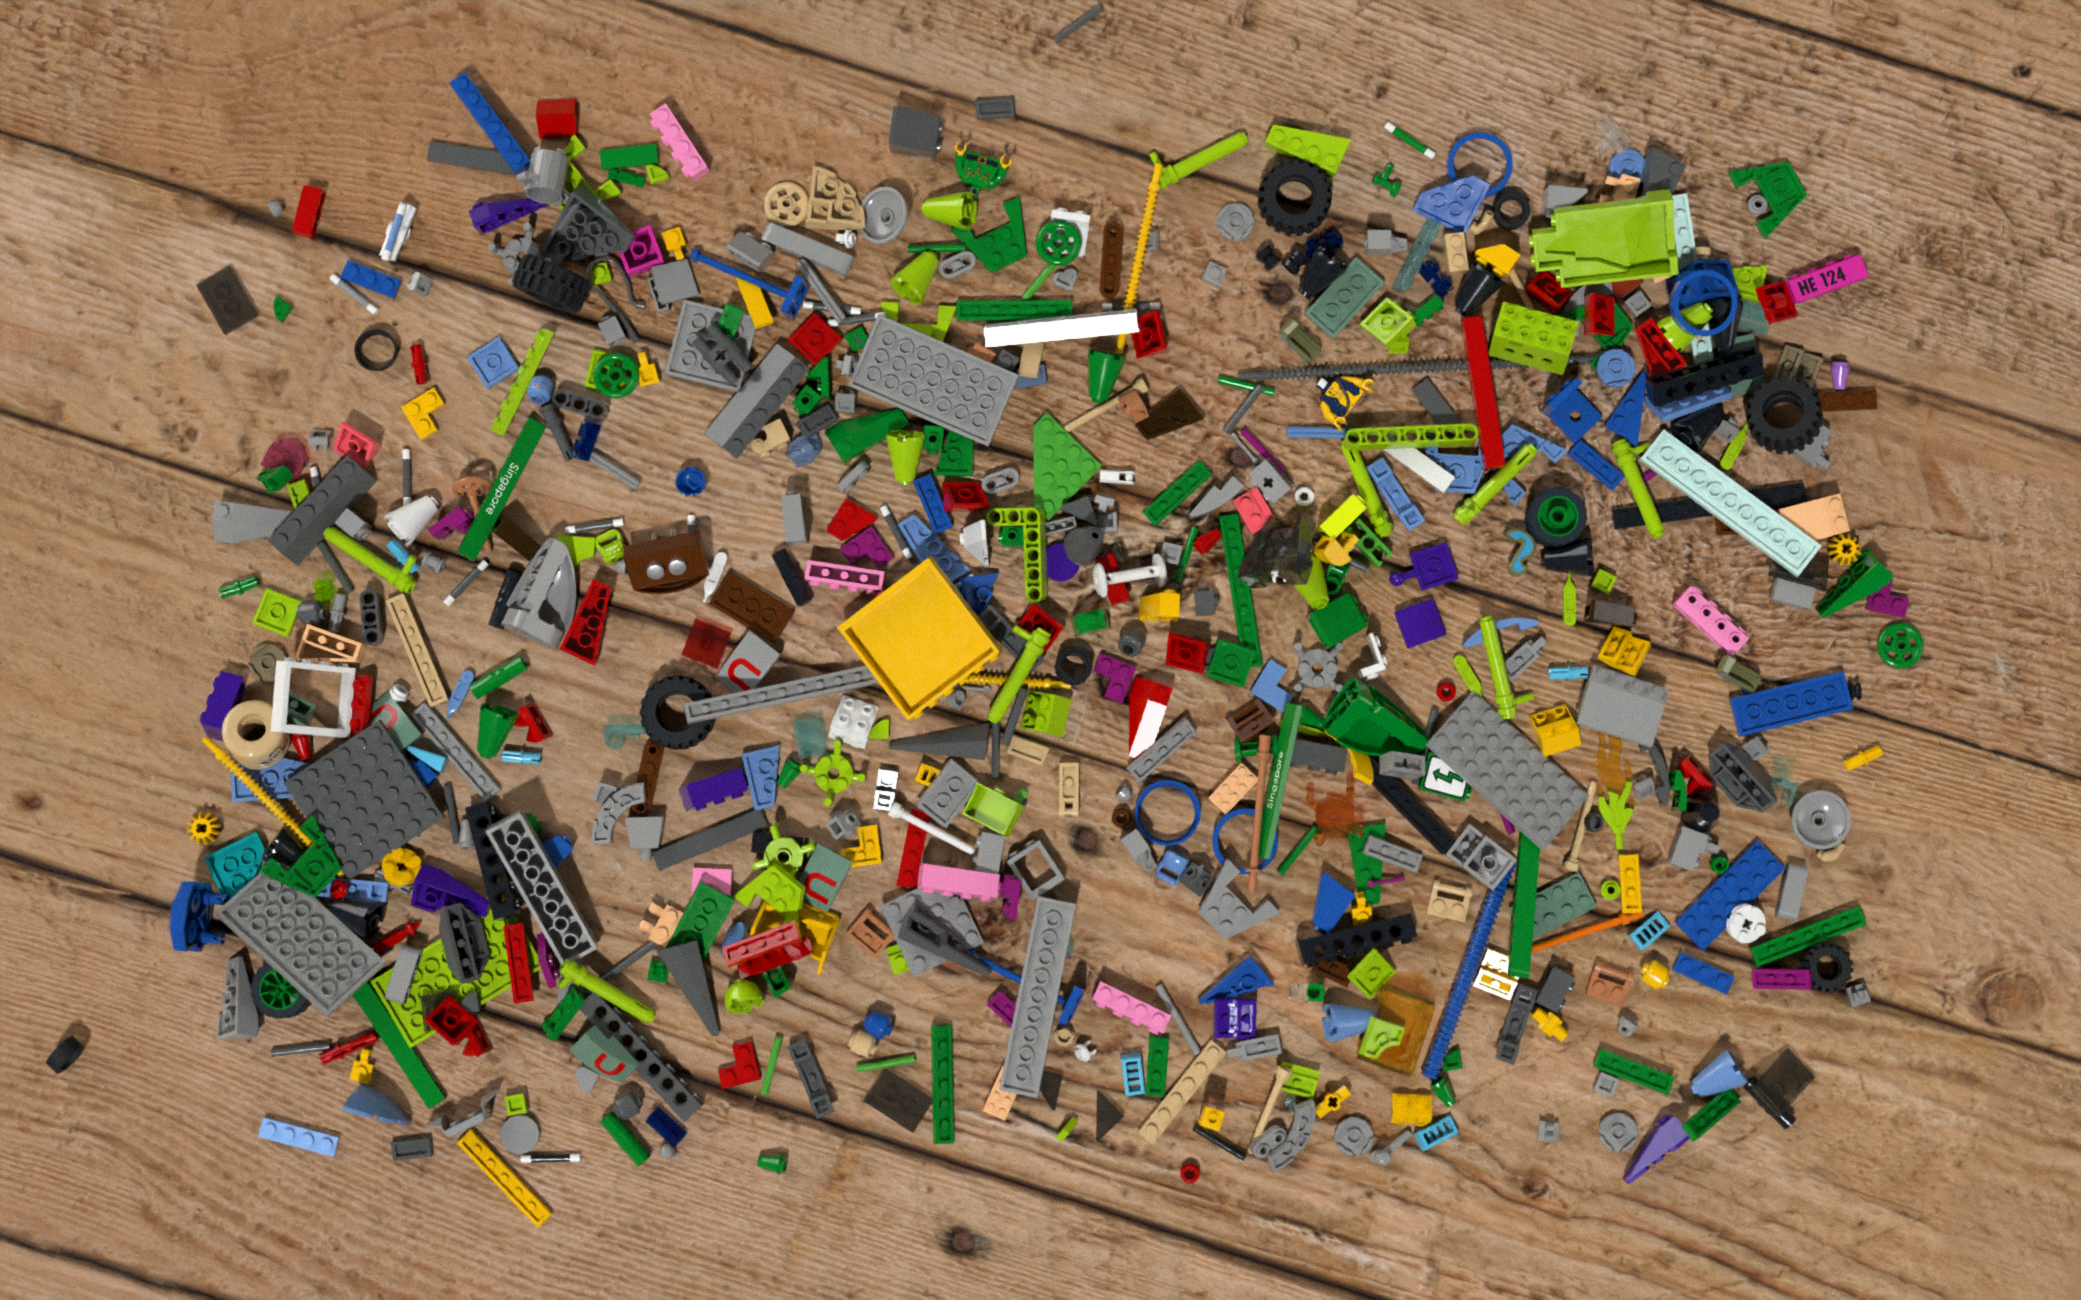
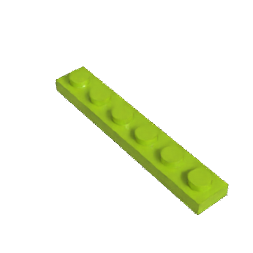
M541 328L534 337L535 342L532 348L528 349L526 360L517 371L518 377L509 387V395L502 402L498 417L492 422L493 428L491 432L504 437L554 332Z

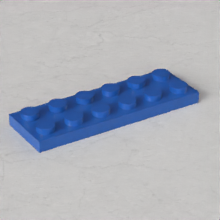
M1844 671L1729 699L1738 737L1853 709Z
M1756 840L1674 923L1704 951L1726 929L1727 918H1730L1732 909L1740 904H1751L1785 867Z

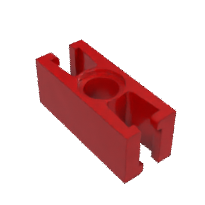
M303 185L292 227V232L296 235L315 239L327 194L323 192V189Z
M1113 553L1095 559V564L1100 563L1105 573L1120 571ZM1124 582L1107 585V596L1111 607L1130 600Z

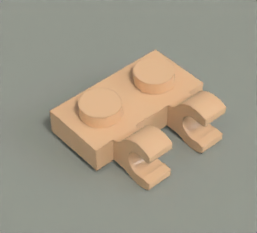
M1621 174L1620 179L1606 176V184L1617 186L1614 198L1601 194L1599 202L1635 199L1641 179Z
M651 903L648 909L649 912L660 918L656 926L642 920L639 929L651 934L648 940L666 948L684 913L669 905L662 909L660 906Z

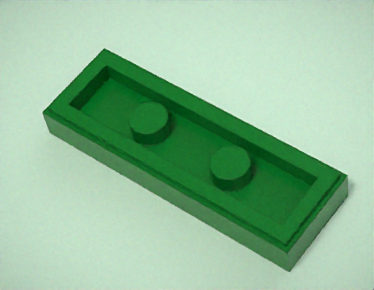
M657 144L599 151L602 171L610 170L611 168L622 169L659 164Z
M1149 1036L1145 1095L1165 1097L1169 1037Z

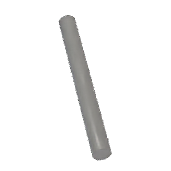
M1160 984L1155 987L1194 1055L1202 1052L1163 985Z

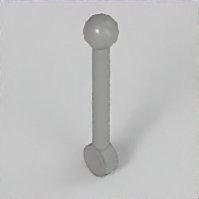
M1234 432L1230 434L1252 459V463L1254 465L1259 464V458L1253 456Z
M956 684L953 689L983 691L986 694L991 690L989 686L975 687Z

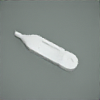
M723 552L716 554L709 575L706 578L704 584L705 597L703 599L705 603L707 598L716 590L728 561L727 555Z

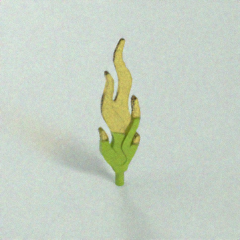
M1598 731L1599 746L1596 756V768L1609 797V804L1607 805L1601 786L1597 785L1598 809L1603 820L1610 827L1612 834H1615L1616 850L1624 849L1623 834L1634 810V799H1631L1625 808V803L1632 788V774L1628 761L1624 762L1625 779L1621 773V739L1608 734L1610 754L1607 760L1605 757V738L1602 732Z

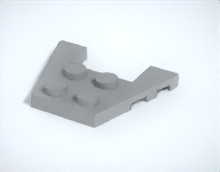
M1228 858L1224 861L1220 873L1217 874L1212 888L1209 889L1198 910V913L1225 940L1280 913L1268 899H1265L1251 912L1226 885L1240 873V870Z

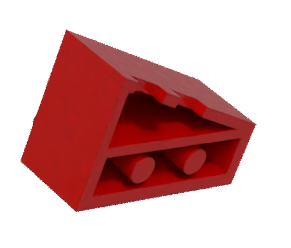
M1652 317L1635 329L1650 377L1682 368L1687 364L1664 336V333Z

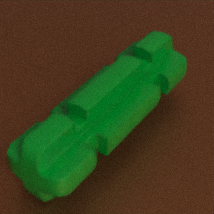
M612 168L608 172V179L618 180V182L629 185L635 184L641 188L645 185L646 179L643 176L638 175L636 177L635 174L623 171L618 172Z

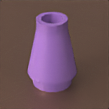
M1832 362V367L1830 368L1834 389H1846L1850 370L1848 362Z

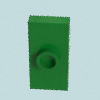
M727 302L718 327L725 335H730L731 340L734 341L745 309Z

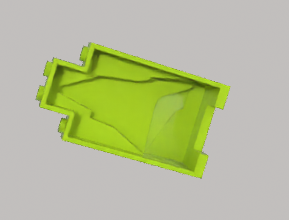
M1670 189L1646 192L1647 195L1636 199L1554 208V214L1550 216L1551 226L1555 227L1532 229V236H1529V246L1534 248V254L1530 255L1531 266H1535L1536 272L1555 270L1556 282H1560L1561 288L1679 275L1673 220L1675 219L1674 202Z

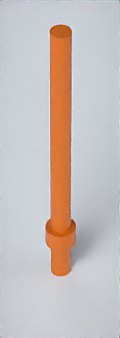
M1643 910L1642 913L1619 914V917L1533 944L1532 953L1620 924L1622 926L1629 924L1632 920L1644 917Z

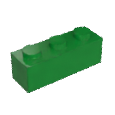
M1438 295L1412 313L1416 318V326L1420 327L1424 324L1423 321L1431 319L1436 311L1439 313L1443 310L1444 303Z

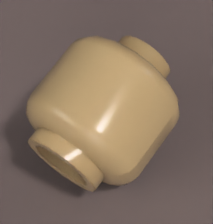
M859 1030L857 1033L854 1032L852 1034L848 1047H850L852 1054L867 1059L870 1055H875L878 1044H875L876 1038L873 1035Z

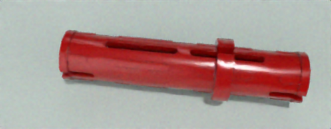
M372 1030L344 1044H336L334 1048L319 1053L322 1064L326 1065L336 1059H343L345 1055L368 1045L379 1042L376 1032Z

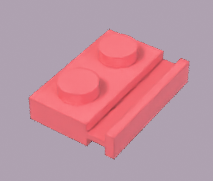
M1257 487L1232 501L1251 535L1276 521Z

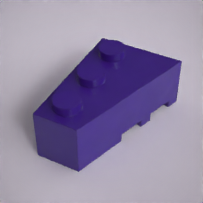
M221 671L219 677H216L214 680V690L207 698L208 706L206 711H203L201 714L200 723L209 738L223 741V721L228 712L241 703L246 682L242 676Z

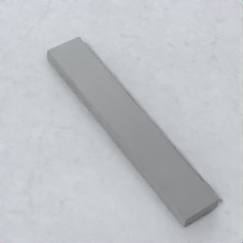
M426 702L410 714L484 801H489L502 790Z

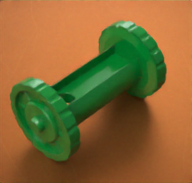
M1272 734L1270 754L1273 755V758H1275L1278 744L1276 734ZM1234 738V753L1237 764L1241 763L1242 757L1256 756L1259 742H1248L1243 745L1240 743L1239 738Z

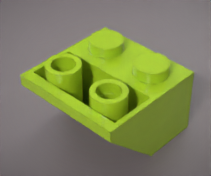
M1029 691L1020 728L1063 737L1072 699L1054 694Z

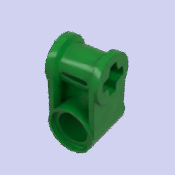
M279 466L263 470L257 475L256 479L263 483L266 487V492L270 494L280 491L293 478V475L285 466Z
M1329 564L1325 581L1326 583L1332 582L1336 586L1335 591L1328 590L1329 597L1336 595L1348 573L1350 564L1342 566Z

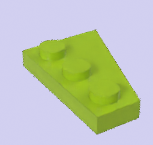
M1768 265L1732 268L1739 291L1737 298L1756 303L1760 302L1755 289L1764 285Z

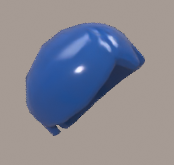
M687 467L676 475L675 484L677 490L682 495L696 496L706 488L707 479L705 473L699 468Z

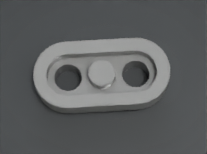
M963 251L950 257L940 264V275L944 279L951 280L967 273L975 267L976 258L969 251ZM965 259L970 260L968 265L963 264ZM951 267L953 271L951 273H947L945 271L946 268Z
M865 461L859 463L836 488L841 493H849L855 487L854 482L859 478L862 480L869 473L867 470L869 465Z
M1013 468L992 473L984 477L982 488L985 493L990 495L1011 489L1019 483V474ZM1011 475L1014 479L1012 482H1008L1006 477ZM994 482L995 487L989 488L988 483Z
M1279 1125L1269 1127L1251 1142L1250 1151L1257 1158H1265L1270 1151L1278 1147L1286 1139L1285 1130Z

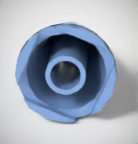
M1326 1003L1322 1012H1326V1018H1322L1323 1032L1325 1038L1330 1039L1329 1043L1337 1042L1366 1032L1370 1017L1378 1018V1015L1372 1009Z
M1729 1049L1723 1051L1692 1080L1693 1085L1690 1087L1696 1096L1700 1095L1703 1098L1748 1083L1746 1076L1736 1063L1737 1061Z

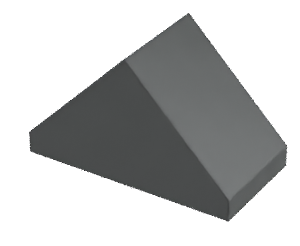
M1088 496L1062 505V512L1072 517L1074 516L1091 526L1097 525V519Z

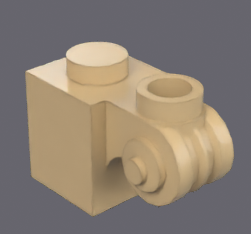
M778 419L763 426L767 435L764 442L757 438L751 444L754 453L763 459L770 456V451L778 449L780 451L787 448L791 440L781 419Z

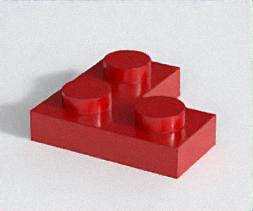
M752 1041L732 1046L736 1065L718 1070L722 1089L761 1080Z

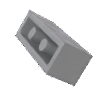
M653 277L647 278L657 312L662 314L671 311L669 304H661Z
M1075 517L1047 522L1046 536L1077 528Z

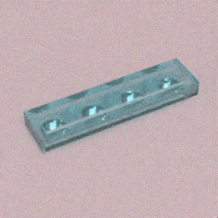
M1425 221L1392 289L1397 292H1407L1411 288L1412 280L1421 269V263L1429 253L1433 239L1439 233L1440 223L1437 221Z

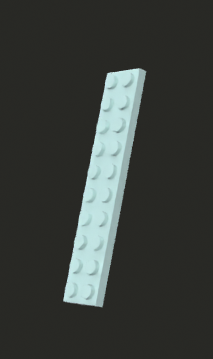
M1664 429L1639 460L1796 577L1800 575L1821 548L1819 543Z

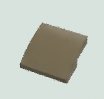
M1785 345L1773 378L1781 380L1782 376H1787V380H1791L1792 377L1798 378L1799 383L1805 381L1809 384V388L1814 387L1824 359L1805 353L1804 350Z

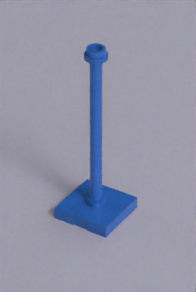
M700 249L692 250L690 254L692 262L697 263L700 261L785 298L780 311L787 319L795 320L810 288L804 278L796 275L789 291L703 255Z
M976 949L968 950L972 954L977 952ZM978 955V960L986 967L990 966L993 971L1020 984L1021 975ZM1075 986L1070 997L1067 996L1065 998L1059 995L1057 1003L1061 1004L1064 1010L1058 1022L1064 1025L1070 1024L1086 991L1085 989Z

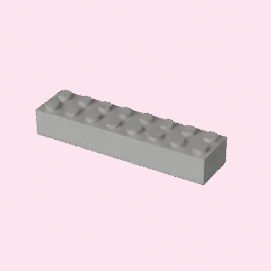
M523 809L487 827L486 833L560 964L562 965L566 959L577 960L598 948L596 938Z

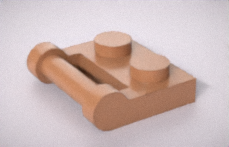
M868 907L846 935L877 959L894 939V936L889 926L872 913L873 910ZM869 919L888 935L885 940L865 925L864 921Z
M1596 961L1585 994L1624 1007L1634 973L1630 971L1626 973ZM1602 972L1623 979V986L1599 978L1598 975Z

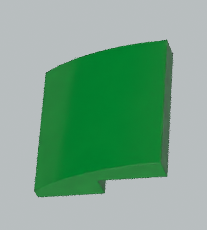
M1680 770L1669 771L1670 791L1674 792L1671 811L1684 812L1687 808V792L1683 775Z

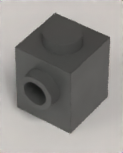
M1209 587L1198 588V591L1194 592L1195 616L1216 614L1215 606H1219L1218 595H1214V590L1209 591Z

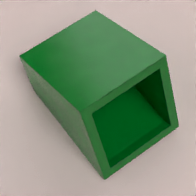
M1346 593L1328 603L1326 607L1317 609L1306 617L1325 650L1332 648L1337 643L1344 641L1368 626L1366 624L1368 622L1366 615L1363 611L1360 613L1356 607L1359 604L1354 595L1350 596L1349 593Z

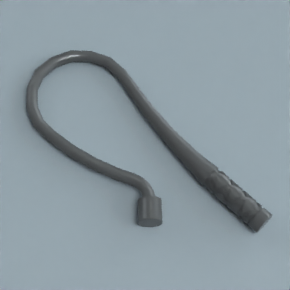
M609 257L596 258L587 267L586 279L590 282V287L611 308L635 344L640 338L618 308L593 285L590 280L591 268L599 261L612 262L623 276L630 303L636 306L637 309L644 310L645 302H635L633 300L630 283L619 262Z

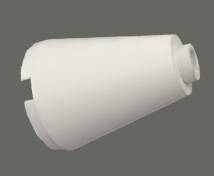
M424 496L387 513L383 518L384 520L389 519L390 522L387 523L389 528L400 541L404 539L406 541L404 545L408 547L438 512L437 506L439 504L432 496L430 498Z

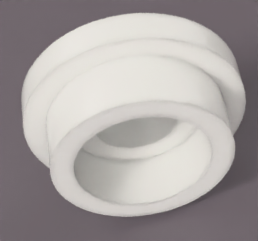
M1300 487L1295 492V500L1301 506H1308L1314 500V493L1309 487ZM1306 493L1308 499H1301V494Z
M396 684L389 690L392 699L397 702L406 701L409 692L402 685Z

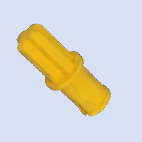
M1875 746L1864 752L1859 751L1857 755L1844 760L1843 763L1847 771L1850 772L1859 766H1866L1868 762L1883 756V752L1879 746Z

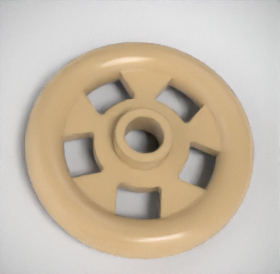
M782 182L776 184L765 196V214L772 223L781 227L796 226L806 218L809 197L805 190L795 183ZM786 190L787 195L779 197L778 192ZM795 192H796V193L800 196V198H801V199H799L797 202H796L795 199L792 197V195H793ZM772 201H777L778 209H772ZM785 201L790 202L788 207L783 206ZM796 207H799L801 211L796 216L792 212H794ZM780 213L788 214L787 220L780 219Z

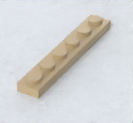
M402 593L386 600V604L429 706L432 708L448 701V695L405 594Z
M1210 1040L1138 1130V1133L1151 1144H1154L1226 1052Z

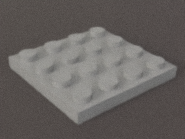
M688 300L683 301L665 375L738 392L742 387L745 373L734 361L728 363L729 368L740 378L734 385L730 386L720 374L715 373V370L706 360H703V355L692 344L698 336H701L711 348L717 346V342L709 335L706 329L712 323L718 326L724 309ZM743 314L733 342L739 348H742V354L749 360L756 329L751 317ZM727 350L721 351L718 359L725 357L724 355Z
M915 889L880 906L913 977L948 961L898 938L900 925L916 899L921 902L919 906L927 913L931 911L934 914L933 918L940 925L945 924L966 944L965 948L967 950H971L984 943L964 900L960 898L961 895L953 894V897H945L941 895V892L925 894L922 893V890Z

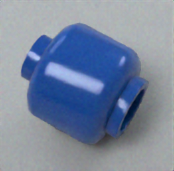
M877 1010L873 1013L869 1012L863 1024L866 1033L878 1039H883L886 1035L890 1036L894 1025H891L892 1018Z

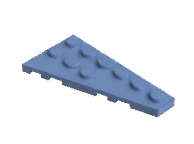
M282 758L272 767L261 770L243 767V771H247V775H251V779H255V783H259V787H263V791H267V795H271V799L293 798L284 782L311 764ZM230 772L233 803L260 801L257 795L254 796L253 791L250 792L249 787L246 788L245 783L242 784L241 779L238 780V776H234V772Z

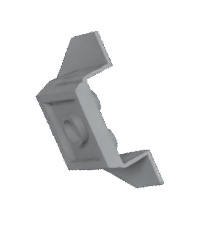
M500 1088L481 1097L482 1110L467 1115L468 1120L465 1121L462 1118L449 1124L445 1115H442L428 1122L426 1127L441 1128L442 1132L449 1138L491 1118L492 1108L488 1101L498 1093Z

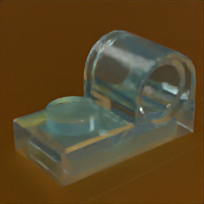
M604 726L605 744L614 750L621 749L625 745L626 735H629L630 739H640V735H645V728L643 726ZM618 735L620 741L617 745L613 746L610 739L612 736Z

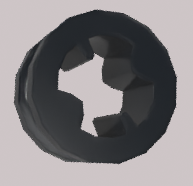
M1856 682L1855 685L1848 683L1851 700H1854V698L1860 700L1862 698L1861 684L1859 682Z

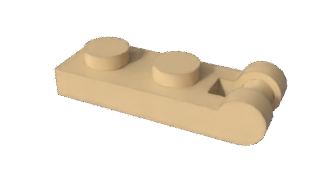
M1059 763V817L1073 816V818H1079V763ZM1065 802H1073V808H1065Z

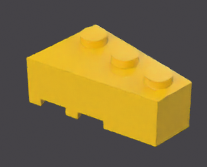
M1164 590V593L1139 597L1138 620L1177 622L1180 610V594L1176 593V590Z

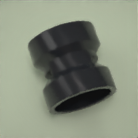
M1271 245L1265 247L1255 256L1259 262L1264 264L1267 272L1282 261L1281 257L1273 252L1274 249Z
M1293 249L1290 257L1282 262V266L1296 276L1300 272V267L1308 262V258L1299 250Z

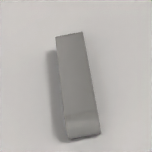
M767 223L761 237L762 242L799 258H805L811 263L844 276L848 275L854 261V257L774 223Z

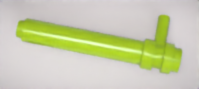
M1239 132L1173 166L1169 165L1165 168L1163 166L1159 181L1160 189L1163 190L1168 187L1167 185H1173L1179 182V179L1245 147L1248 143L1247 136L1244 132ZM1152 152L1149 155L1154 165H1163L1156 152Z
M1348 438L1351 443H1355L1351 438ZM1342 441V446L1340 447L1362 499L1366 502L1365 506L1370 515L1369 520L1371 524H1374L1375 534L1380 539L1393 534L1392 528L1394 527L1392 522L1388 520L1389 515L1383 509L1359 451H1352L1355 458L1354 462L1350 451L1344 447Z
M1621 439L1612 444V453L1617 457L1618 467H1621L1650 536H1653L1654 539L1660 538L1665 535V529L1635 462L1637 460L1635 455L1646 452L1651 445L1646 443L1631 448L1630 443L1626 439Z
M1531 443L1525 444L1506 463L1503 469L1498 470L1471 498L1468 497L1461 507L1455 509L1456 512L1453 516L1463 526L1466 523L1469 524L1472 521L1471 518L1475 515L1477 516L1482 511L1481 509L1536 456L1538 450Z
M328 526L325 529L323 535L326 540L386 579L388 584L398 587L397 590L407 594L414 589L417 582L414 580V577L409 575V572L417 559L416 556L410 555L403 569L395 568L336 527Z
M1484 615L1480 617L1479 624L1495 688V701L1499 706L1497 710L1502 719H1510L1517 716L1516 712L1518 710L1516 705L1533 700L1534 696L1530 692L1514 697V693L1510 689L1495 620L1492 618V615Z
M1018 625L1013 628V632L1026 639L1027 643L1025 644L1024 652L987 714L989 715L987 719L995 724L1001 722L1038 656H1041L1044 652L1045 644L1048 645L1051 640L1049 639L1051 634L1040 627H1037L1036 631L1033 630L1032 634Z
M566 959L561 965L559 972L564 977L558 984L561 989H564L572 981L574 984L582 985L645 1023H651L655 1018L656 1013L654 1009L589 972L585 966L577 965L575 960Z

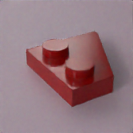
M846 498L826 532L843 542L853 534L863 530L866 526L876 522L878 517Z

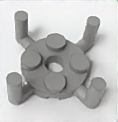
M528 222L523 224V228L526 231L524 238L511 240L505 249L498 248L493 243L488 244V249L492 254L503 257L505 267L513 275H515L520 263L517 259L520 253L542 258L539 247L532 241L534 228ZM549 257L544 258L547 261L553 262ZM509 278L508 284H509L513 289H517V288H515V287L513 286V283H512V279H513V278Z
M1296 643L1293 646V651L1301 658L1298 663V674L1301 680L1293 687V692L1299 693L1306 685L1312 688H1322L1328 685L1335 693H1339L1343 686L1334 681L1337 672L1334 657L1343 649V645L1337 643L1329 652L1314 649L1306 653L1302 649V645ZM1319 663L1323 668L1322 673H1313L1312 665Z

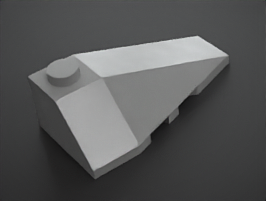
M215 501L212 517L214 541L236 544L247 540L272 536L293 512Z
M239 956L228 961L224 982L227 990L224 997H221L220 1002L224 1004L222 1015L218 1014L216 1040L218 1041L243 1040L258 1036V1014L251 997V987L243 957Z

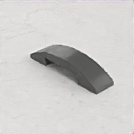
M989 605L978 616L988 631L1018 661L1026 648L1025 644L1027 642L1021 636L1014 633L1013 627ZM1038 656L1030 673L1044 661L1042 656Z
M1654 743L1652 748L1638 744L1640 752L1648 750L1661 786L1655 788L1660 807L1667 806L1670 784L1664 760Z
M1521 984L1518 985L1503 1026L1495 1059L1512 1065L1515 1064L1520 1048L1519 1044L1538 990Z
M806 1039L787 1046L809 1097V1102L816 1119L835 1112L826 1085Z

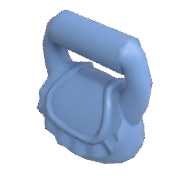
M1167 850L1163 859L1156 867L1157 878L1172 886L1179 884L1180 881L1178 879L1189 866V859L1174 850ZM1164 867L1174 872V874H1178V878L1175 879L1160 870Z

